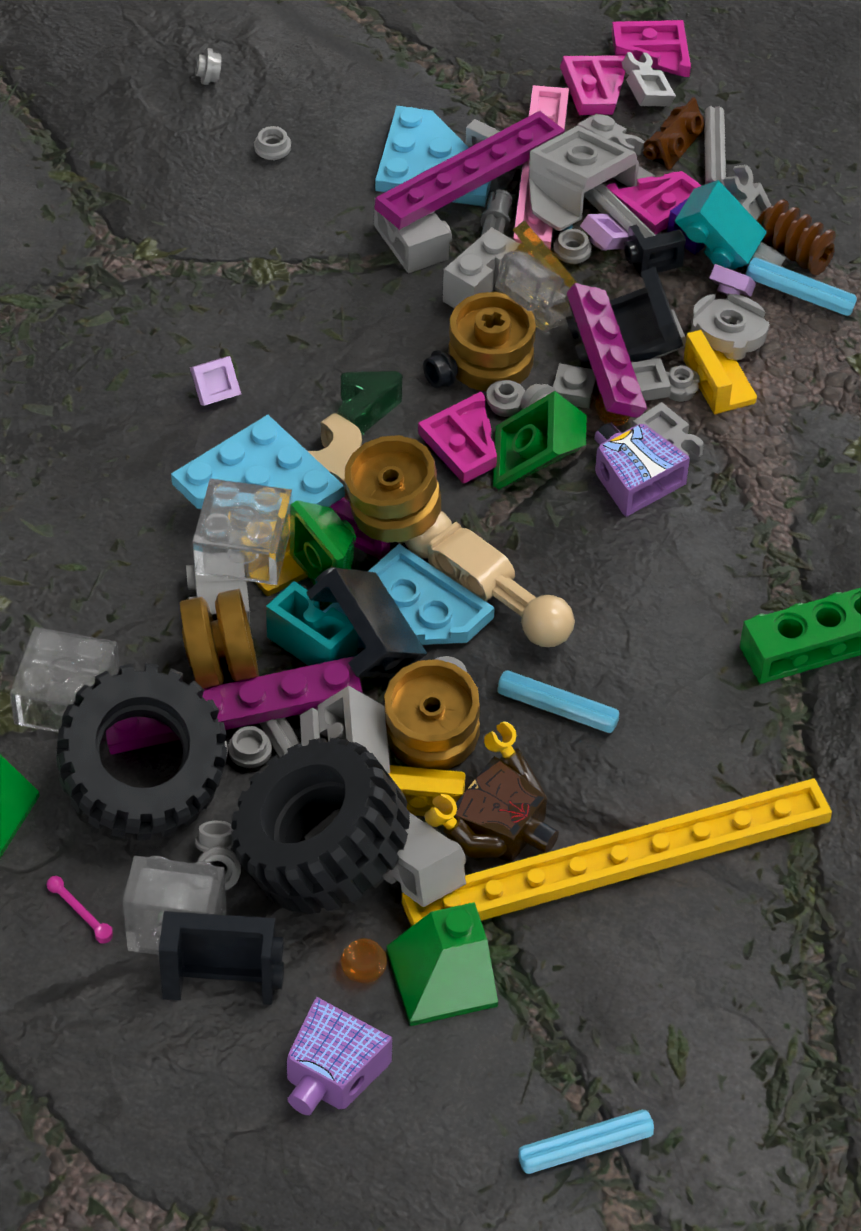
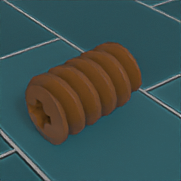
M785 199L765 209L756 220L766 230L762 241L768 246H773L779 253L785 254L790 261H797L801 268L808 269L812 275L822 273L829 265L835 252L833 244L836 237L835 231L829 229L823 233L824 225L821 222H816L811 226L812 217L809 214H805L800 218V209L798 207L789 209V203Z

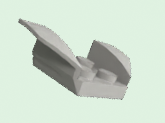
M578 125L530 151L529 188L532 214L556 230L562 231L582 219L585 192L612 177L627 187L637 186V179L655 177V175L639 166L636 152Z

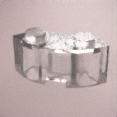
M510 251L504 254L499 263V274L495 287L527 311H532L537 328L546 332L567 323L566 317L571 315L567 291L570 288L565 285L564 279L526 252Z

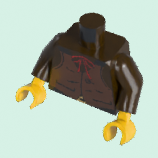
M502 722L497 725V731L501 734L503 742L498 739L493 731L487 733L484 738L486 748L492 752L500 751L502 754L501 758L499 759L494 756L456 803L451 796L441 794L432 800V804L435 807L425 812L427 824L432 827L443 825L447 838L457 842L464 854L471 858H500L505 861H513L527 843L544 853H548L555 845L559 835L558 830L544 823L547 805L545 792L519 748L513 749L511 746L516 740V730L510 723Z

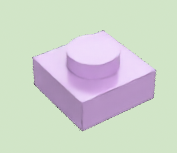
M588 214L580 225L590 235V242L601 250L624 249V242L628 240V232L609 214Z
M716 264L709 278L716 285H719L717 292L728 296V293L737 295L741 293L751 297L756 282L751 277Z
M230 356L190 367L202 406L241 394Z

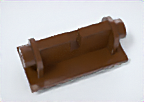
M692 97L685 106L675 107L671 111L670 116L660 126L661 132L656 131L644 143L643 154L646 158L650 160L663 159L666 169L670 170L704 130V119L700 113L696 97Z

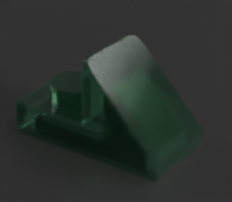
M397 371L342 373L341 399L343 403L337 410V414L356 425L362 435L402 402L403 375Z

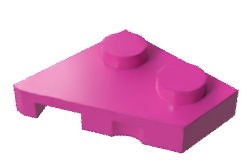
M683 20L612 23L615 56L626 55L627 52H631L634 58L639 61L643 53H648L653 61L652 68L682 77H690L691 63Z
M626 55L563 56L560 69L579 115H613L625 75L622 61Z
M683 171L665 174L662 177L651 176L637 179V186L618 189L616 183L608 184L606 187L656 235L668 227L670 210L689 198L693 189L702 185Z
M482 392L418 423V434L463 484L496 467L497 454L494 442L491 439L492 430L490 421L487 419L485 396Z

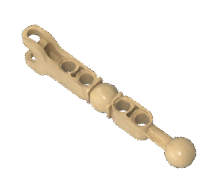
M334 413L320 422L321 440L325 448L319 451L308 452L345 486V497L343 498L350 502L344 481L345 466L352 453L362 446V436L360 429L341 415ZM440 512L435 524L422 535L407 541L398 542L399 544L405 543L409 551L418 557L428 559L430 565L484 601L494 596L522 617L521 623L524 634L532 643L541 647H555L565 642L571 635L575 619L571 607L565 600L554 595H542L536 598L513 581L515 571L511 562L504 554L471 530L462 528L459 523L455 522L452 524L444 512Z

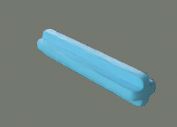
M757 257L752 258L746 271V275L755 282L845 316H850L857 300L856 295Z
M508 670L504 671L499 679L497 692L501 695L607 733H612L618 724L619 711L615 708Z
M642 1109L527 1144L519 1148V1162L523 1171L531 1174L645 1139L653 1135V1120L649 1112Z

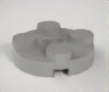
M729 293L727 299L715 300L716 294L701 298L693 309L690 332L702 330L712 349L723 352L729 359L740 360L746 356L747 352L755 351L764 344L769 330V320L766 321L764 319L765 311L758 303L747 297Z

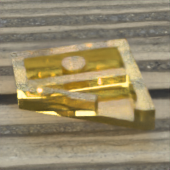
M524 220L513 229L522 241L517 248L546 281L552 277L567 294V291L577 281Z

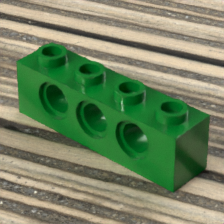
M861 588L843 593H832L826 598L805 604L797 603L784 610L770 614H758L749 620H745L743 622L739 647L759 684L860 656Z

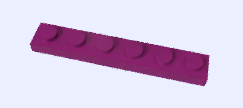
M538 111L375 197L374 209L400 230L529 160L532 149L563 134L565 130L544 113Z
M353 656L203 688V698L206 701L213 699L219 709L217 717L219 722H224L225 730L266 722L271 719L303 714L311 708L318 710L320 703L347 686L361 693L362 688L360 678L356 677L348 664L355 657ZM147 717L127 718L115 723L106 730L107 744L111 755L180 740L167 725Z

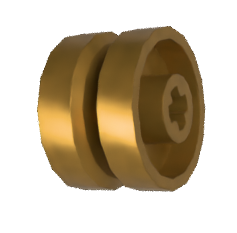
M485 292L465 298L454 308L449 323L450 342L448 354L457 363V380L470 388L487 392L489 386L497 381L511 380L520 384L529 376L534 361L533 344L535 341L536 324L534 314L526 303L512 295L499 292Z
M400 435L382 436L364 443L350 456L345 466L344 481L350 498L352 516L359 530L372 539L387 543L403 542L422 535L435 524L441 512V493L439 483L437 482L435 461L426 446L416 439Z
M239 588L218 593L215 600L216 621H213L208 602L202 596L180 602L183 641L190 667L193 669L196 683L202 688L222 685L224 682L222 660L227 661L230 675L235 682L259 677L249 621Z
M422 660L402 668L390 680L384 696L387 741L398 759L409 767L447 770L462 763L474 751L480 735V703L478 688L467 672L456 664L442 660Z

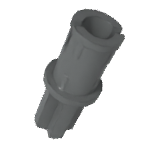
M498 189L496 190V195L493 191L490 193L487 210L483 212L480 218L483 228L481 236L491 227L502 234L508 230L510 226L508 214L512 205V196L507 191Z

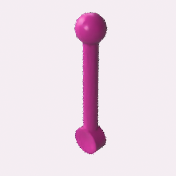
M50 877L46 884L48 890L52 893H58L95 931V939L99 943L110 942L113 937L112 927L105 923L100 924L64 887V881L61 877Z

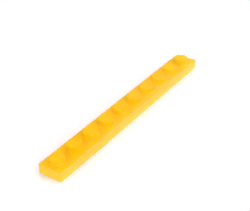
M813 778L465 875L466 885L425 907H422L402 893V905L411 927L432 911L473 902L476 904L482 921L829 823L832 811L817 781Z

